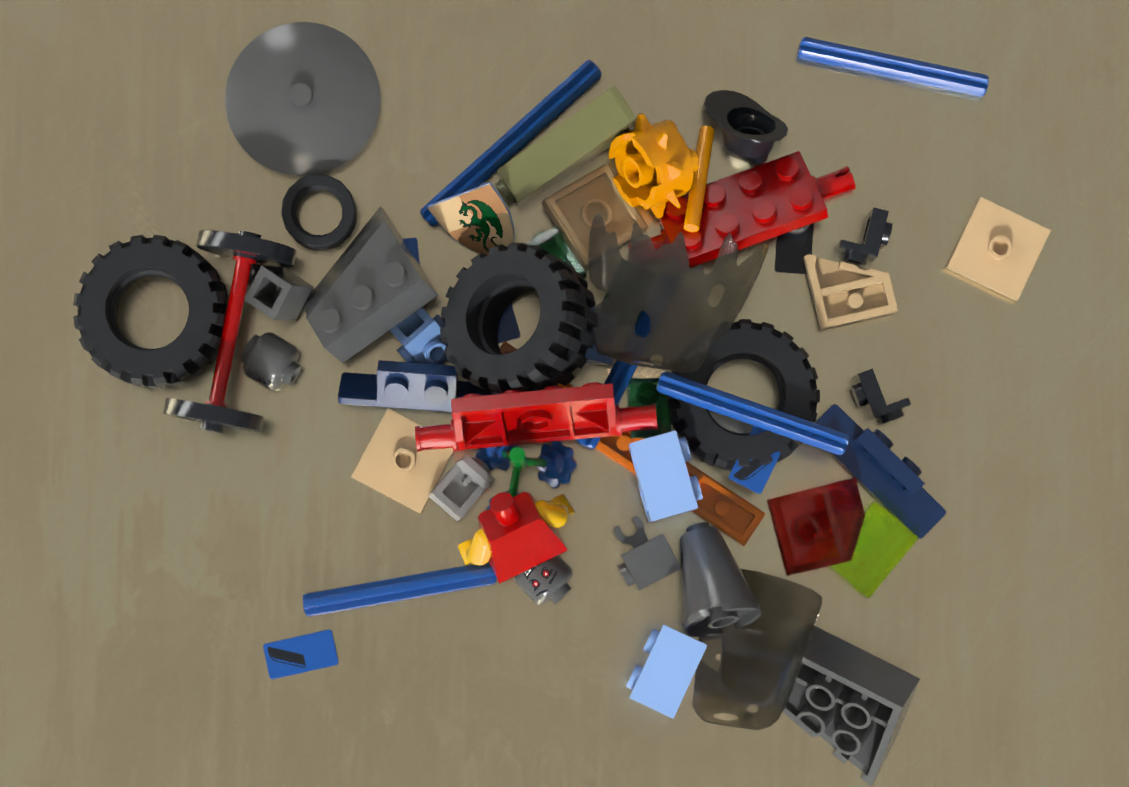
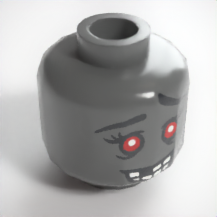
M272 332L264 333L261 336L254 335L245 346L240 358L241 362L244 363L243 370L245 375L269 390L279 389L284 383L290 386L298 377L302 367L297 363L299 358L297 347Z
M557 555L516 575L515 582L535 604L543 605L551 600L556 605L571 591L572 588L567 583L572 578L573 573L571 567Z

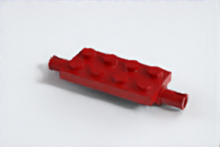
M800 151L706 184L700 228L697 232H688L684 229L689 191L684 196L678 197L681 206L679 209L670 201L666 202L663 217L658 218L662 227L660 235L635 244H629L628 249L635 268L668 256L669 259H676L680 271L828 218L824 200L850 190H855V181L848 166L818 178L814 175L811 176Z
M591 382L582 387L571 388L549 386L543 390L528 392L508 390L502 394L486 396L467 394L462 398L451 399L453 416L451 424L415 426V440L417 452L453 448V451L456 452L467 449L622 436V432L658 430L656 406L651 404L619 408V404H615L613 384Z

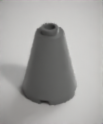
M706 522L689 526L686 529L687 533L680 538L682 623L685 632L687 631V634L692 637L715 636L723 634L722 627L734 623L737 630L757 620L761 616L760 604L717 527H710L709 523Z

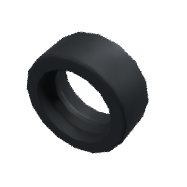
M312 174L300 178L289 187L282 200L281 216L285 229L298 244L310 250L326 251L338 247L350 237L356 225L357 208L351 192L341 181L329 175ZM315 190H326L334 194L342 207V219L338 227L324 235H313L305 231L299 225L296 216L297 206L301 198L308 192Z

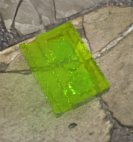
M873 501L823 562L860 591L866 598H870L919 537L909 531L877 502Z

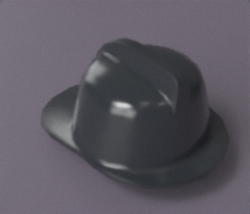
M718 90L706 96L704 102L706 112L722 126L723 143L726 149L734 155L744 157L757 165H762L766 162L769 153L772 151L775 141H779L787 135L788 128L782 120L770 114L756 101L744 94L729 90Z

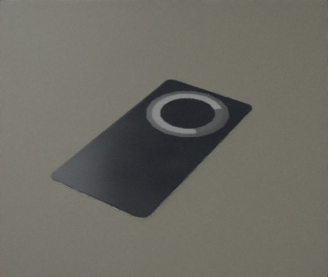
M814 223L777 236L776 272L807 274L803 257L809 254L812 255Z

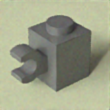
M252 264L248 285L251 287L245 296V301L273 320H296L313 286L285 267H260L257 264Z
M635 516L632 518L636 525V533L633 536H625L619 525L614 527V533L620 542L634 547L620 555L624 563L617 567L628 587L635 584L637 589L641 590L682 568L664 534L662 533L648 540L644 532L642 520Z

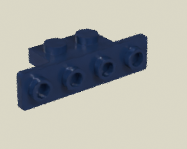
M379 360L377 375L342 373L338 403L356 406L365 405L452 412L451 399L462 398L467 394H480L483 396L495 394L471 384L470 381H458V373L455 371V366Z
M833 404L815 422L849 436V442L844 454L829 453L918 539L923 538L945 516L946 510L922 488L925 483L919 478L922 473L920 468L908 457L905 456L901 460L893 453L890 448L894 444L879 429H876L874 432L869 428L863 430L837 404Z

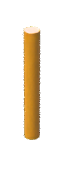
M702 126L699 129L696 147L699 169L693 172L694 178L689 190L684 229L688 232H697L700 228L715 133L714 128L710 126Z

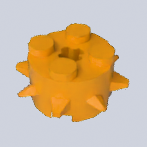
M643 113L637 114V121L633 131L628 130L612 141L608 154L609 159L615 157L618 175L612 177L621 197L632 207L640 205L644 207V210L650 208L656 218L663 217L665 205L668 201L678 209L681 207L678 197L684 196L691 189L694 178L693 172L699 169L698 155L693 149L688 148L682 135L678 132L676 124L672 120H663L650 124Z

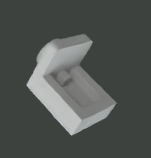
M464 455L452 466L428 497L456 521H459L482 493L495 482V479L489 474L490 469L483 461L476 457L471 458L468 455Z

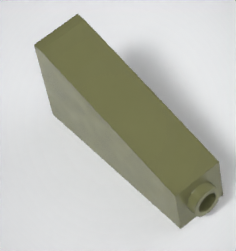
M614 85L497 169V176L500 181L495 183V186L507 203L514 200L518 208H520L610 149L612 141L617 136L624 134L628 130H634L637 117Z

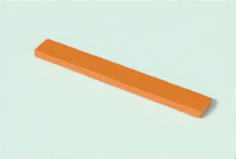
M506 341L500 347L502 355L517 350ZM569 383L566 386L562 384L557 385L562 388L574 387ZM640 430L622 432V436L601 437L595 449L636 475L628 445L629 443L650 437ZM686 461L689 477L697 476L703 499L697 501L698 508L691 512L713 527H717L719 531L737 543L745 546L766 513Z

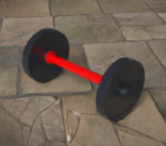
M215 230L199 231L196 247L209 253L236 260L209 401H204L203 404L166 398L163 414L200 422L199 429L223 433V428L227 427L261 433L264 421L263 416L229 409L228 405L224 404L252 264L294 267L297 251L287 245L261 239V235L252 232L238 231V234Z

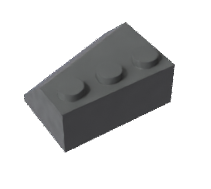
M380 206L309 295L304 305L306 319L324 349L344 363L433 300L438 294L390 218Z
M813 625L793 654L776 707L810 736L822 737L836 749L833 755L843 763L847 760L853 763L863 772L861 778L872 787L901 729L920 678Z

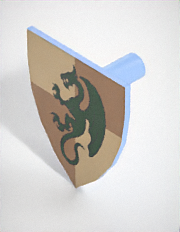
M482 182L476 188L428 205L429 211L438 223L453 238L479 254L482 252L485 255H489L491 247L500 244L508 247L509 244L514 242L515 228L511 213L491 182Z

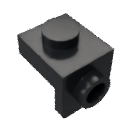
M873 208L869 212L861 244L841 240L837 244L836 252L844 254L843 260L854 264L866 265L867 260L874 261L878 257L880 246H887L893 223L886 222L889 211Z
M873 368L854 376L856 384L851 385L854 399L858 407L865 406L870 420L880 417L882 424L905 416L902 408L911 405L909 397L887 405Z

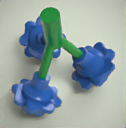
M553 441L551 445H542L541 455L538 458L526 457L525 451L518 447L519 445L479 448L476 454V458L484 461L490 470L498 468L505 471L509 468L511 462L513 471L510 488L506 492L511 494L512 497L519 494L517 491L520 474L526 466H536L540 469L538 472L539 480L546 481L552 488L559 487L561 483L568 484L571 473L577 466L573 458V448L564 446L561 441Z

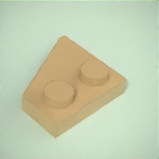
M811 254L803 257L820 330L898 311L889 273L875 269H864L845 262L839 263L822 259Z

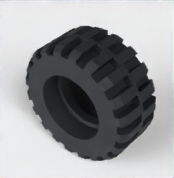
M143 235L132 236L129 242L122 243L117 241L110 245L111 251L104 256L99 253L91 261L94 267L89 274L83 272L79 280L83 286L80 294L75 293L73 305L78 307V315L73 316L74 326L80 331L81 338L79 341L83 349L92 356L91 360L110 375L139 387L163 388L165 385L176 386L185 383L186 378L192 375L196 377L205 370L203 366L209 360L214 361L218 356L217 349L220 345L227 310L226 297H228V293L215 268L201 254L179 240H170L166 236L154 235L153 238H146ZM147 276H162L177 283L185 293L189 305V315L183 331L173 342L156 349L142 348L132 344L122 334L117 322L118 305L124 292L134 282Z
M512 242L508 247L502 244L491 247L489 255L481 252L471 259L472 265L468 269L463 267L456 275L459 280L454 288L449 287L445 296L449 300L447 307H442L440 320L445 322V327L440 328L441 342L449 345L445 348L448 361L455 364V371L462 378L495 395L502 394L508 390L528 392L543 390L546 387L557 386L558 384L566 386L575 377L572 374L577 367L582 369L588 359L584 355L588 348H593L596 336L591 333L592 328L598 326V314L591 310L592 307H595L596 301L593 292L587 289L588 282L582 274L574 270V267L535 245L528 246L524 243ZM531 291H537L540 299V318L533 335L519 349L502 355L498 345L497 334L504 311L519 296Z
M739 319L738 322L729 323L726 321L716 324L715 327L709 330H704L685 347L672 370V374L707 385L711 375L723 364L739 359L751 360L764 366L775 378L780 396L777 410L815 423L818 414L816 413L817 403L820 402V390H817L816 385L818 376L815 367L812 368L807 359L809 357L808 353L803 347L799 348L792 341L794 337L786 331L782 333L774 329V325L766 322L760 324L751 322V319ZM668 396V414L671 416L672 426L676 430L677 435L680 438H686L690 452L699 456L702 459L701 461L711 466L715 465L723 468L722 470L731 471L737 459L739 460L738 466L750 467L749 460L758 458L761 465L772 463L770 455L777 451L781 454L777 461L779 462L791 455L802 444L800 441L768 430L755 435L729 431L713 419L708 409Z

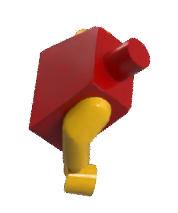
M501 492L491 499V508L481 512L477 517L480 529L474 533L473 538L458 545L465 566L470 563L478 566L484 565L489 561L500 584L567 551L557 528L562 527L567 522L569 515L575 513L565 494H561L548 502L545 500L536 501L529 492H522L514 497L507 492Z

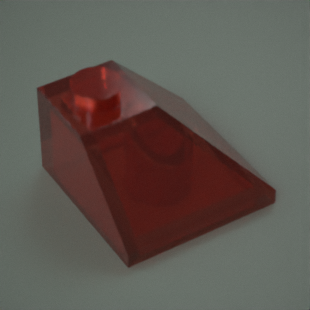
M856 478L767 500L787 576L852 561L865 519V512Z

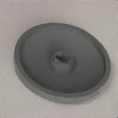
M294 22L265 31L242 50L228 76L225 90V109L230 128L236 140L254 161L272 172L289 177L303 178L312 174L326 175L335 172L353 161L365 149L378 125L381 112V91L371 61L361 47L350 37L323 24Z

